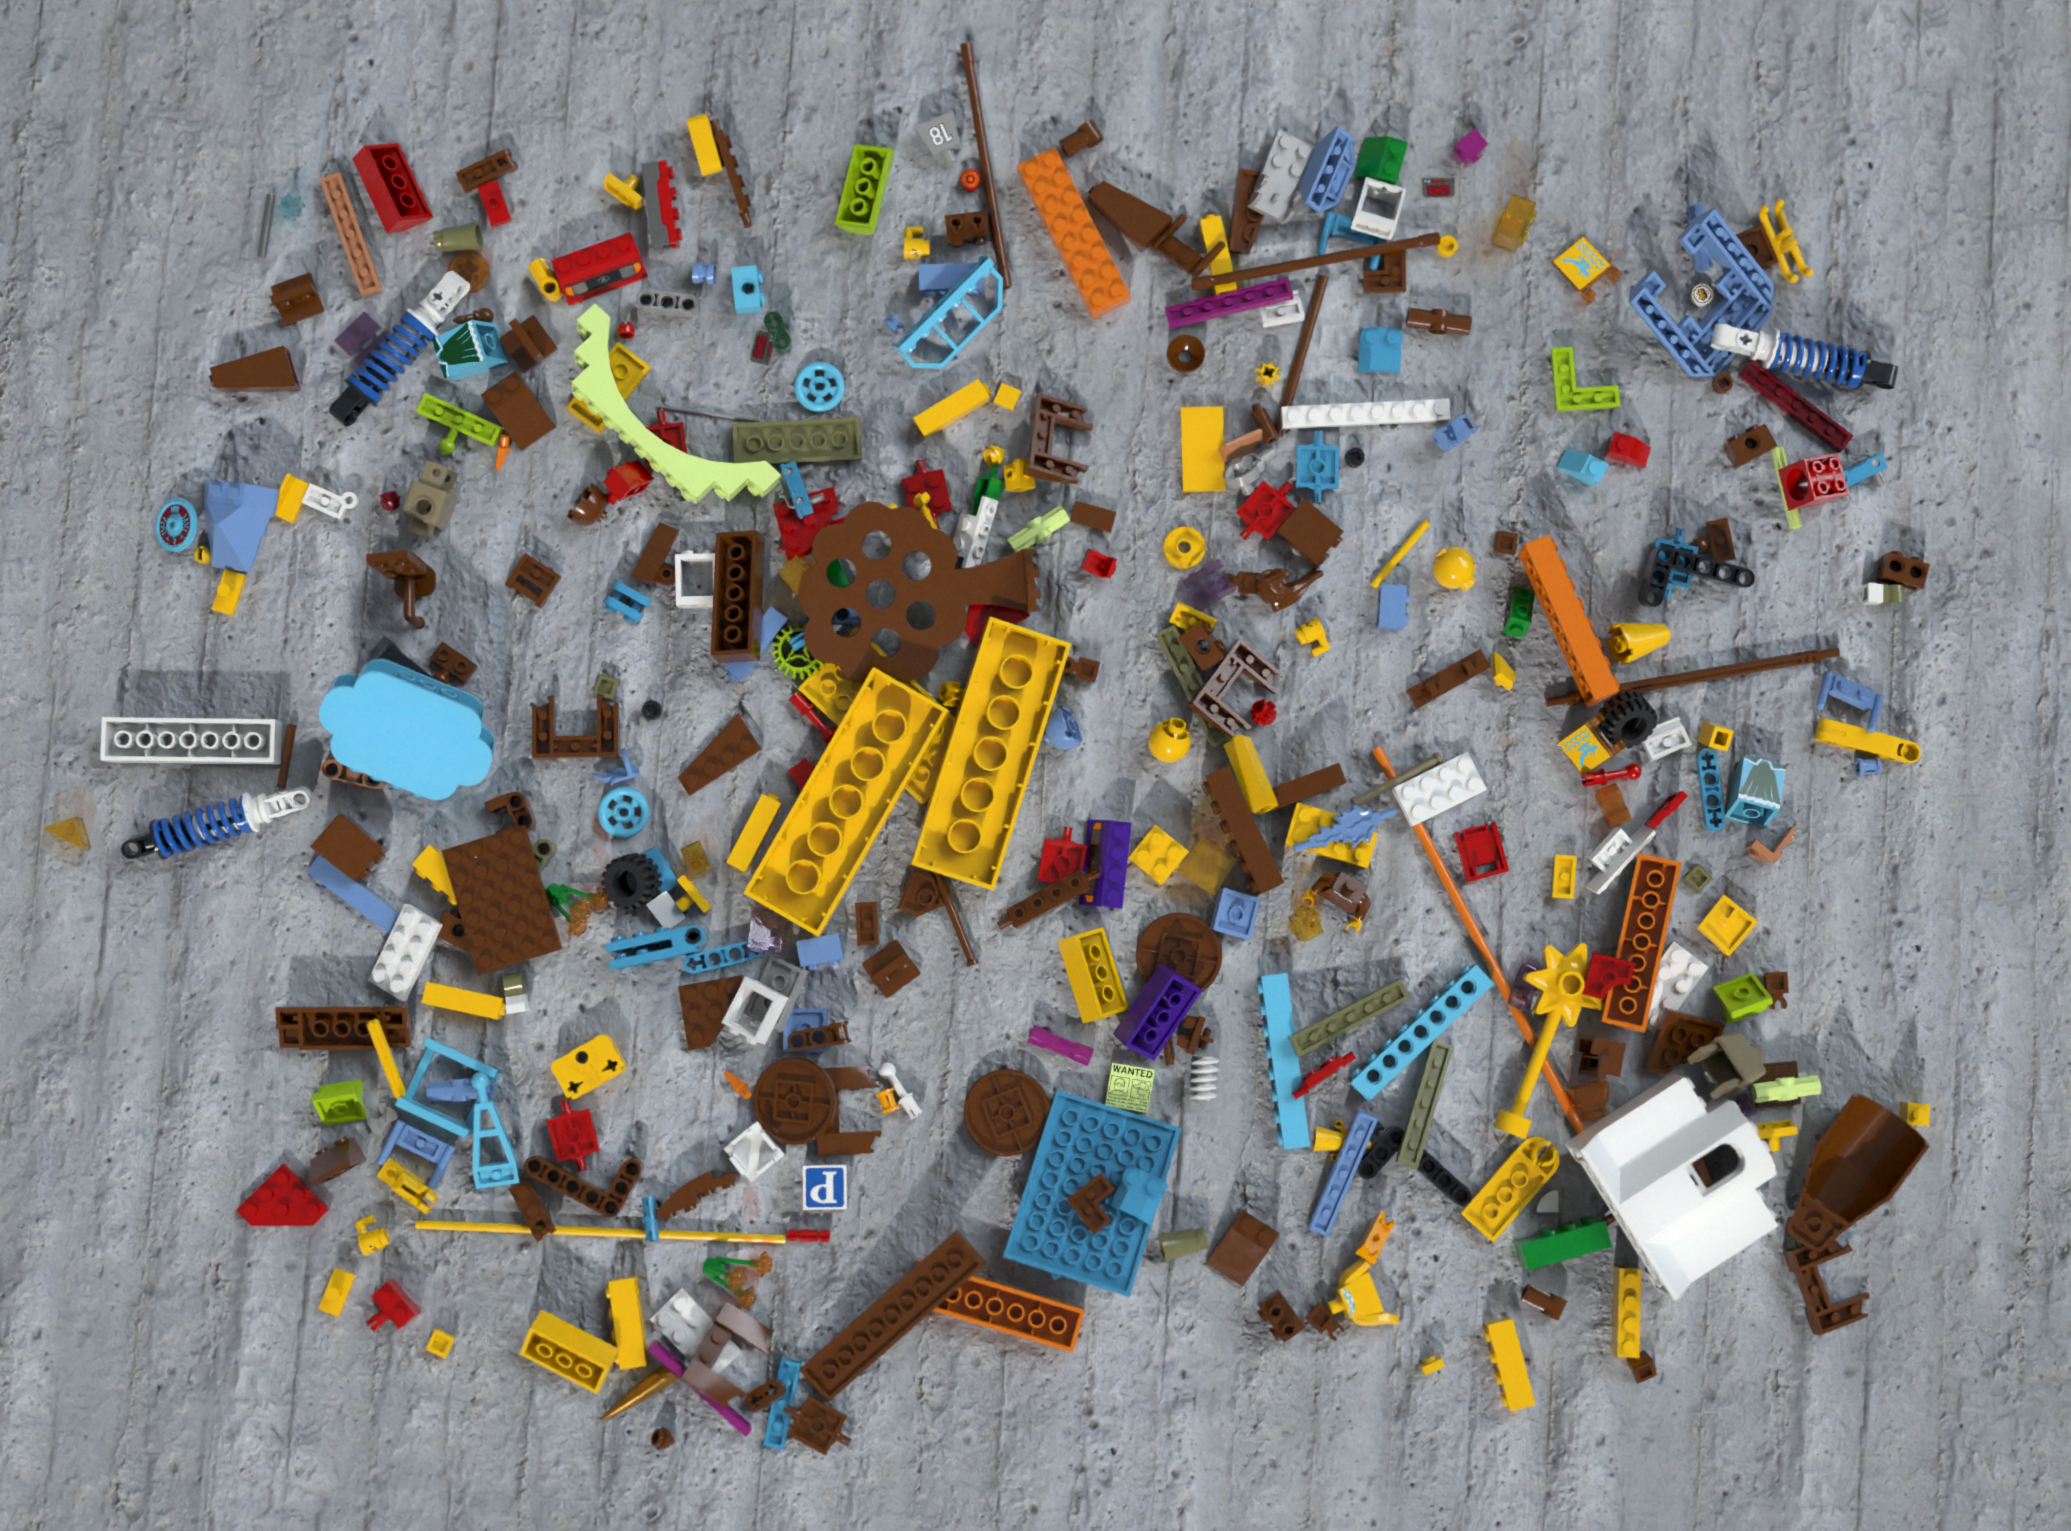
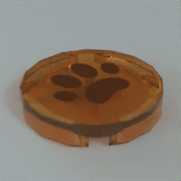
M475 251L458 253L451 259L448 265V272H456L470 284L468 293L481 291L487 286L491 277L488 261Z

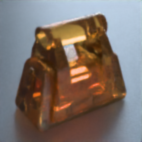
M1600 1079L1569 1087L1565 1090L1572 1105L1577 1110H1580L1583 1122L1608 1115L1606 1103L1609 1101V1082L1607 1080ZM1598 1105L1599 1109L1588 1111V1107Z

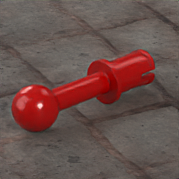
M797 691L790 697L789 701L798 709L801 717L806 715L821 732L822 741L829 744L836 730L833 727H827L812 710L814 705H810L800 692Z
M1636 763L1628 764L1625 769L1605 772L1602 768L1597 772L1581 774V779L1585 778L1581 782L1583 787L1598 784L1604 786L1608 780L1624 777L1636 780L1640 778L1642 769Z

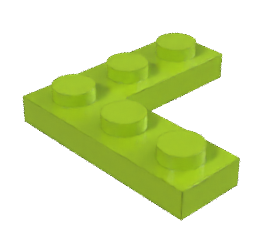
M1573 347L1550 349L1555 412L1620 407L1618 385L1576 388Z

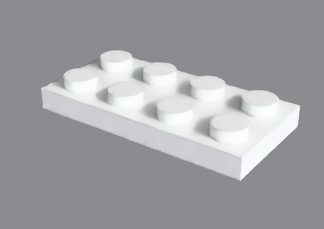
M1468 752L1392 788L1410 827L1487 790Z
M404 904L368 981L397 999L406 1001L443 924L412 905Z
M1674 941L1670 943L1662 954L1646 1029L1654 1035L1664 1008L1678 1010L1709 968Z
M683 1288L650 1319L689 1361L693 1358L714 1322L708 1313ZM731 1337L712 1368L717 1374H720L743 1351Z

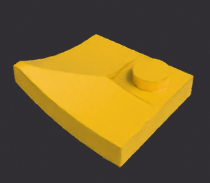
M1722 895L1696 929L1714 943L1726 957H1729L1758 921L1727 896Z

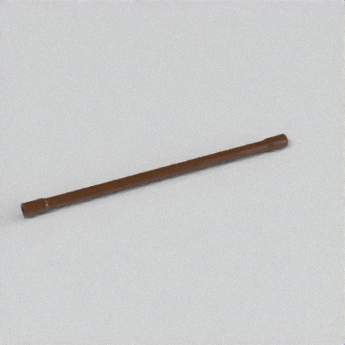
M965 42L960 44V50L965 68L997 272L1003 278L1004 290L1012 288V282L1005 253L974 64L973 46L971 42Z
M1439 232L1419 235L1418 237L1244 270L1191 278V285L1193 291L1207 289L1217 285L1418 247L1424 248L1440 245L1441 239Z

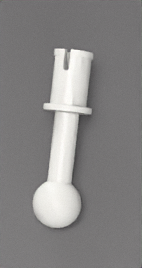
M889 1062L883 1063L879 1067V1075L890 1082L900 1097L898 1104H902L910 1119L916 1118L923 1111L912 1097L913 1093L907 1094L895 1076V1066Z

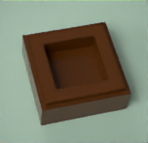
M1496 531L1493 553L1514 556L1518 534Z

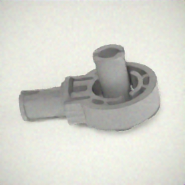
M1268 446L1258 455L1250 454L1249 456L1244 455L1233 459L1223 472V478L1227 487H1240L1242 495L1253 493L1255 488L1252 482L1264 471L1267 463L1278 457L1277 451L1272 446Z

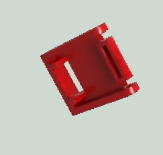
M1496 822L1490 823L1491 832H1489L1487 824L1461 830L1463 839H1460L1458 831L1453 833L1466 882L1509 871ZM1494 862L1495 871L1477 875L1476 866Z

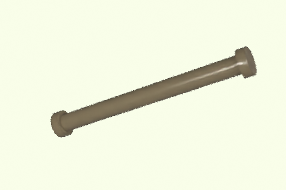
M1436 752L1433 754V757L1357 798L1352 797L1350 799L1351 805L1355 804L1361 808L1362 804L1434 765L1443 764L1442 756Z

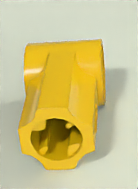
M544 258L532 261L528 269L538 284L540 291L551 302L560 300L563 291ZM556 286L553 292L547 293L548 288Z

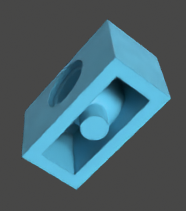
M756 265L731 268L737 315L763 312L762 305H766L764 292H760V284H763L762 271L758 272ZM747 286L754 287L752 293L747 294L743 292Z

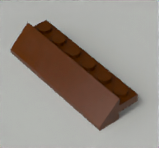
M407 1006L275 1008L276 1029H279L280 1048H299V1050H376L367 1028L368 1022L374 1019L379 1020L389 1048H410L412 1046L411 1024L413 1021Z

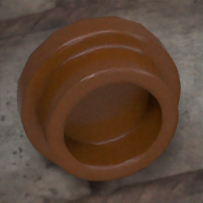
M657 1428L652 1434L651 1444L658 1450H664L674 1444V1438L667 1428Z

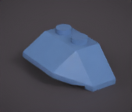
M1336 126L1315 146L1299 183L1303 202L1318 213L1339 204L1355 167L1352 145L1354 143L1353 136L1339 126Z

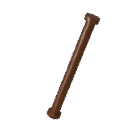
M929 871L936 881L967 959V967L979 963L978 958L975 959L943 876Z

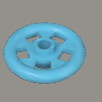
M813 362L803 367L796 376L794 391L798 401L805 408L816 412H823L834 408L841 401L845 391V382L842 374L835 366L826 362ZM823 370L824 377H815V371ZM805 378L811 379L809 388L803 386ZM834 378L836 386L830 387L828 379ZM818 384H822L824 386V388L821 391H818L816 389V386ZM809 393L817 397L814 402L807 398ZM830 393L833 397L825 402L822 397Z
M630 787L612 789L600 801L598 807L599 822L603 829L614 837L629 838L635 836L643 830L648 822L649 806L647 800L639 791ZM624 795L633 798L631 804L622 801ZM611 800H614L618 803L615 805L613 810L608 808V804L611 802ZM634 807H640V817H634ZM622 809H627L628 811L625 817H622L620 814ZM612 815L618 821L614 826L608 821ZM632 821L633 827L625 829L623 823Z

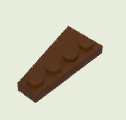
M1239 168L1237 172L1228 241L1230 253L1246 256L1250 254L1260 224L1265 216L1247 207L1260 173L1258 171Z
M737 714L684 770L678 779L688 795L692 796L761 751L762 748L741 716Z

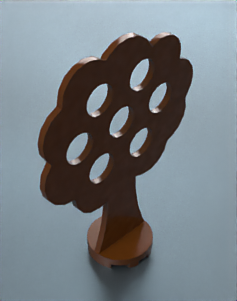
M872 501L857 504L848 512L843 524H829L817 532L812 543L813 555L817 563L806 570L799 582L798 589L800 606L810 618L804 631V641L807 650L814 658L823 663L838 664L844 675L853 681L861 683L865 682L873 667L899 680L911 681L925 676L936 664L940 646L952 643L964 631L967 622V613L964 605H997L1025 611L1026 613L1040 612L1041 610L1036 605V599L1041 598V590L1035 584L1034 579L1035 577H1040L1039 568L1032 561L1031 555L1037 554L1035 548H1022L1013 554L992 562L955 569L958 560L955 544L946 533L932 528L929 520L922 512L913 507L906 506L890 509L880 502ZM875 530L886 533L891 540L890 552L879 560L867 557L862 550L863 538L869 532ZM914 551L926 554L931 562L930 572L921 580L907 578L901 568L904 557ZM838 558L851 561L856 569L854 581L845 587L832 585L826 576L828 565ZM875 580H887L895 588V599L888 607L876 608L867 601L866 590L869 584ZM926 601L934 607L936 613L935 620L928 628L916 629L907 622L906 612L912 603ZM851 608L859 614L861 625L855 634L841 636L833 630L831 620L834 613L839 609ZM883 628L892 629L900 638L899 649L888 657L877 655L871 648L873 634Z

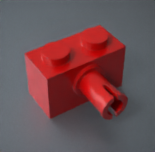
M638 460L630 463L627 461L619 467L614 466L607 472L608 476L603 481L609 489L605 494L606 500L609 504L614 505L617 500L622 501L643 493L654 478Z
M392 1279L371 1295L380 1307V1310L367 1319L366 1324L369 1326L376 1321L370 1327L375 1332L390 1319L398 1329H401L420 1314L421 1310L398 1283Z

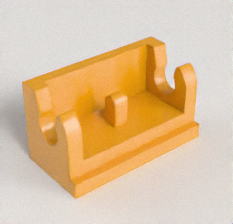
M1382 1210L1371 1220L1355 1252L1373 1265L1377 1261L1395 1225V1220H1391V1222L1384 1220L1386 1213Z

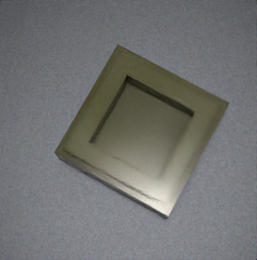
M599 673L592 693L595 695L600 694L604 698L614 701L621 681Z
M1696 863L1681 879L1698 894L1713 878Z

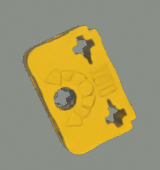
M608 1034L595 1037L565 1056L556 1059L551 1064V1070L562 1087L565 1096L572 1099L580 1098L622 1074L627 1068L618 1047ZM581 1052L583 1054H588V1057L586 1058V1063L585 1061H580L579 1059L581 1057ZM610 1060L612 1062L617 1061L616 1071L615 1069L605 1070L611 1065ZM573 1083H582L577 1088L578 1092L576 1090H571V1087H573Z

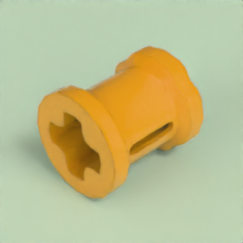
M893 1087L875 1093V1096L879 1098L882 1114L900 1108L896 1104Z

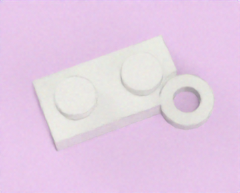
M310 483L301 503L342 521L347 509H353L357 506L358 497L353 492H345L342 496H338ZM348 497L353 498V502L351 504L346 503V499Z

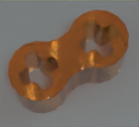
M1616 783L1594 792L1605 822L1610 829L1631 821L1629 810Z

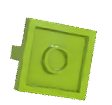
M1753 972L1713 987V993L1721 1003L1723 1018L1727 1024L1767 1010V1006L1773 1004L1772 997Z
M361 1079L318 1086V1093H312V1102L324 1126L368 1118V1111L363 1103L364 1084Z

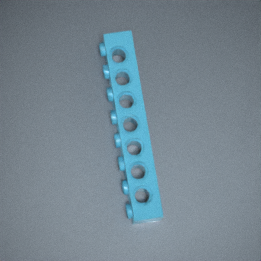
M1469 964L1466 965L1459 972L1461 976L1456 981L1450 980L1443 987L1445 991L1440 996L1438 994L1434 995L1428 1001L1429 1006L1424 1011L1422 1008L1412 1016L1414 1020L1409 1025L1403 1024L1396 1031L1398 1035L1393 1040L1391 1038L1387 1039L1381 1045L1382 1050L1377 1055L1375 1053L1371 1054L1365 1060L1367 1064L1362 1069L1358 1067L1349 1075L1351 1079L1348 1083L1365 1101L1369 1102L1494 984L1477 965H1472L1471 967ZM1464 981H1468L1471 984L1469 993H1464L1461 989ZM1448 996L1455 998L1456 1003L1452 1008L1446 1005V998ZM1434 1010L1440 1014V1019L1436 1023L1430 1020V1014ZM1418 1025L1424 1028V1035L1420 1038L1414 1034V1029ZM1402 1040H1406L1409 1044L1406 1052H1401L1398 1048L1399 1042ZM1389 1054L1393 1058V1063L1391 1066L1386 1067L1383 1064V1058ZM1374 1069L1377 1072V1079L1370 1082L1367 1079V1073L1369 1070Z

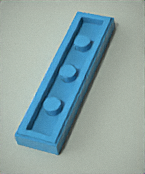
M780 1358L776 1379L781 1380L785 1384L786 1393L780 1400L771 1404L763 1446L785 1449L791 1416L782 1411L787 1403L794 1406L800 1376L799 1369L802 1367V1361ZM775 1386L773 1394H775L776 1390H778L777 1386Z

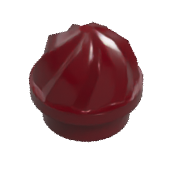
M396 490L380 494L381 500L379 503L385 510L395 511L398 509L401 497L398 496Z

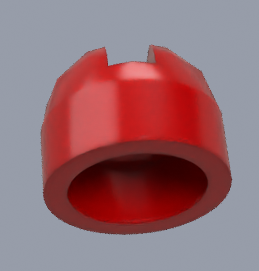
M627 321V324H624V322L619 324L618 337L630 339L635 336V328L631 322Z

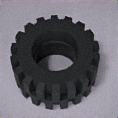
M1631 690L1625 693L1619 692L1616 696L1613 695L1609 701H1605L1604 706L1598 711L1600 713L1597 715L1599 729L1614 747H1619V749H1624L1625 747L1629 749L1634 745H1640L1642 741H1646L1647 737L1652 735L1658 720L1656 712L1643 695L1636 691L1631 692Z
M638 853L627 854L611 860V863L605 867L607 871L602 873L604 880L601 881L602 886H605V890H603L604 895L607 894L609 896L607 900L609 902L613 901V906L615 907L621 906L622 910H632L645 906L655 899V896L660 893L658 887L662 886V882L659 881V878L662 876L661 872H657L659 868L657 864H652L654 860L651 858L646 859L645 854ZM628 871L636 878L637 889L635 892L627 884L626 876Z

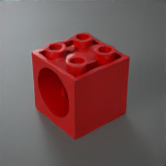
M1839 453L1802 459L1778 470L1788 511L1823 505L1849 494Z

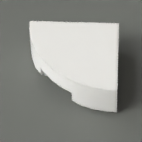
M1552 1190L1544 1194L1538 1201L1535 1212H1559L1558 1190Z

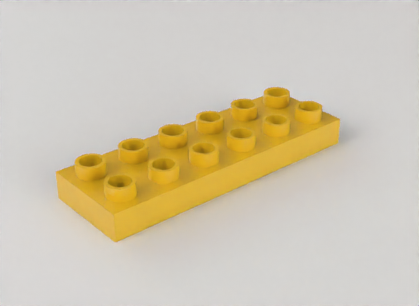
M993 617L986 619L909 865L994 891L1071 643Z
M873 667L746 887L744 894L814 935L821 936L950 711Z

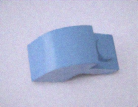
M1465 413L1458 416L1447 426L1438 429L1433 433V437L1437 446L1446 453L1478 430Z

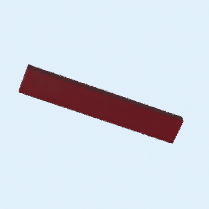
M1750 360L1738 377L1836 452L1841 453L1854 436L1755 360Z

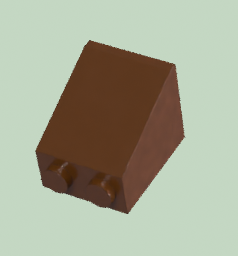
M338 814L310 846L355 882L365 881L371 875V869L374 865H379L386 858L385 853L388 851L385 846L355 820L343 814Z

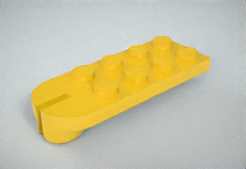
M1536 1136L1524 1139L1460 1211V1214L1491 1242L1494 1243L1556 1172L1559 1166V1154L1555 1145H1550L1551 1142ZM1545 1146H1549L1538 1159L1537 1155Z

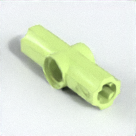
M1059 505L1046 515L1039 516L1030 521L1024 529L1007 539V542L1014 553L1022 548H1030L1034 544H1040L1048 539L1054 531L1070 522V519L1065 510Z
M1818 1075L1798 1078L1774 1079L1775 1081L1752 1084L1751 1094L1755 1103L1772 1100L1787 1101L1798 1099L1800 1096L1821 1094V1082Z

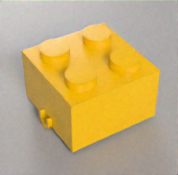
M1155 824L1146 837L1143 836L1139 840V845L1128 858L1162 885L1170 874L1178 869L1179 863L1189 851Z

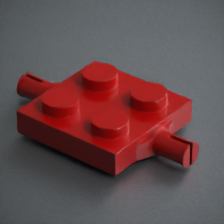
M657 410L658 423L645 428L666 444L688 454L684 423L666 422L665 410ZM645 458L646 470H653L650 462Z
M919 459L915 461L918 473L902 479L908 507L920 510V508L914 505L913 500L919 493L922 495L924 492H927L930 500L925 505L929 508L932 519L938 523L937 517L943 513L953 511L944 470L926 471L924 459Z
M1263 480L1236 511L1235 514L1247 525L1239 534L1243 540L1246 541L1254 531L1268 541L1296 509L1285 497V494L1293 487L1291 484L1288 485V481H1285L1277 490Z
M1064 826L1062 839L1052 840L1045 838L1038 881L1048 882L1052 885L1079 869L1083 870L1087 845L1076 844L1071 841L1073 828L1069 827L1067 835L1068 827Z
M1350 1051L1342 1058L1339 1056L1335 1059L1332 1056L1320 1066L1321 1070L1317 1071L1314 1069L1305 1075L1303 1084L1291 1092V1095L1297 1100L1304 1094H1308L1309 1090L1356 1059L1355 1055Z
M560 1100L563 1114L557 1118L546 1120L557 1162L576 1160L578 1172L586 1171L588 1169L584 1157L601 1150L590 1108L581 1111H571L569 1100Z

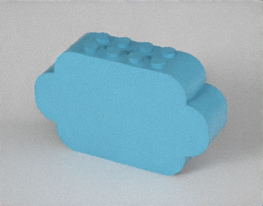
M374 659L367 662L361 668L359 675L346 673L336 677L331 682L319 709V719L322 726L333 734L330 748L332 755L339 763L349 767L353 772L365 773L373 780H383L390 783L396 789L408 790L416 797H426L432 800L448 798L455 792L458 784L471 786L481 782L486 777L492 763L495 738L491 731L483 726L485 709L482 702L470 693L389 660Z

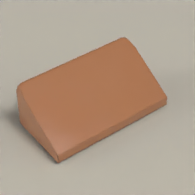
M1262 429L1254 430L1220 446L1218 450L1223 461L1228 462L1260 448Z

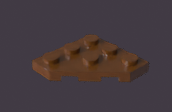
M743 975L678 986L688 1050L710 1047L716 1040L719 1033L726 1026L722 1021L743 982Z
M1665 1007L1643 1068L1664 1075L1673 1071L1672 1068L1687 1063V1058L1700 1047L1706 1046L1714 1038L1721 1036L1725 1025L1718 1021Z

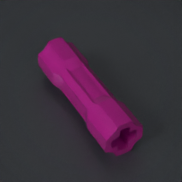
M1036 1025L1033 1026L1027 1041L1038 1047L1046 1048L1071 1058L1073 1061L1088 1066L1094 1049L1073 1042Z

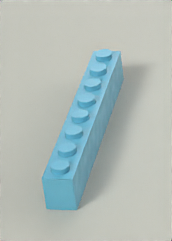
M1287 973L1259 976L1260 981L1256 982L1258 994H1262L1263 1002L1259 1003L1261 1015H1265L1266 1023L1262 1024L1263 1036L1268 1038L1265 1052L1266 1058L1271 1060V1067H1268L1269 1080H1273L1274 1089H1271L1272 1102H1276L1277 1110H1274L1275 1124L1279 1123L1280 1132H1276L1278 1145H1282L1284 1150L1309 1147L1310 1141L1304 1096L1295 1100L1291 1095V1092L1301 1086L1302 1081L1299 1058L1296 1056L1288 1039V1036L1295 1033Z

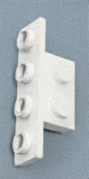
M982 496L977 516L960 513L953 543L957 548V556L964 557L962 568L981 564L996 513L997 500Z
M1642 825L1629 838L1622 828L1616 826L1588 856L1600 871L1585 887L1596 894L1604 891L1610 882L1623 871L1624 867L1637 856L1638 852L1651 841L1656 831Z

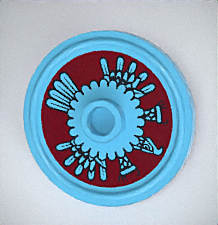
M175 498L167 501L160 509L156 518L155 532L159 544L164 549L179 552L186 549L192 543L198 526L197 514L192 504L184 499Z

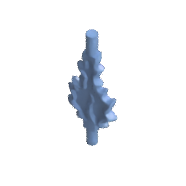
M1352 804L1350 810H1339L1341 816H1333L1338 824L1332 823L1331 827H1319L1320 832L1318 834H1312L1307 840L1294 844V851L1297 853L1308 848H1318L1319 846L1325 848L1330 842L1336 841L1338 843L1340 839L1343 845L1347 841H1351V848H1354L1362 840L1369 844L1372 833H1378V824L1382 823L1384 819L1397 815L1394 807H1391L1381 812H1372L1369 806L1363 810L1357 805Z

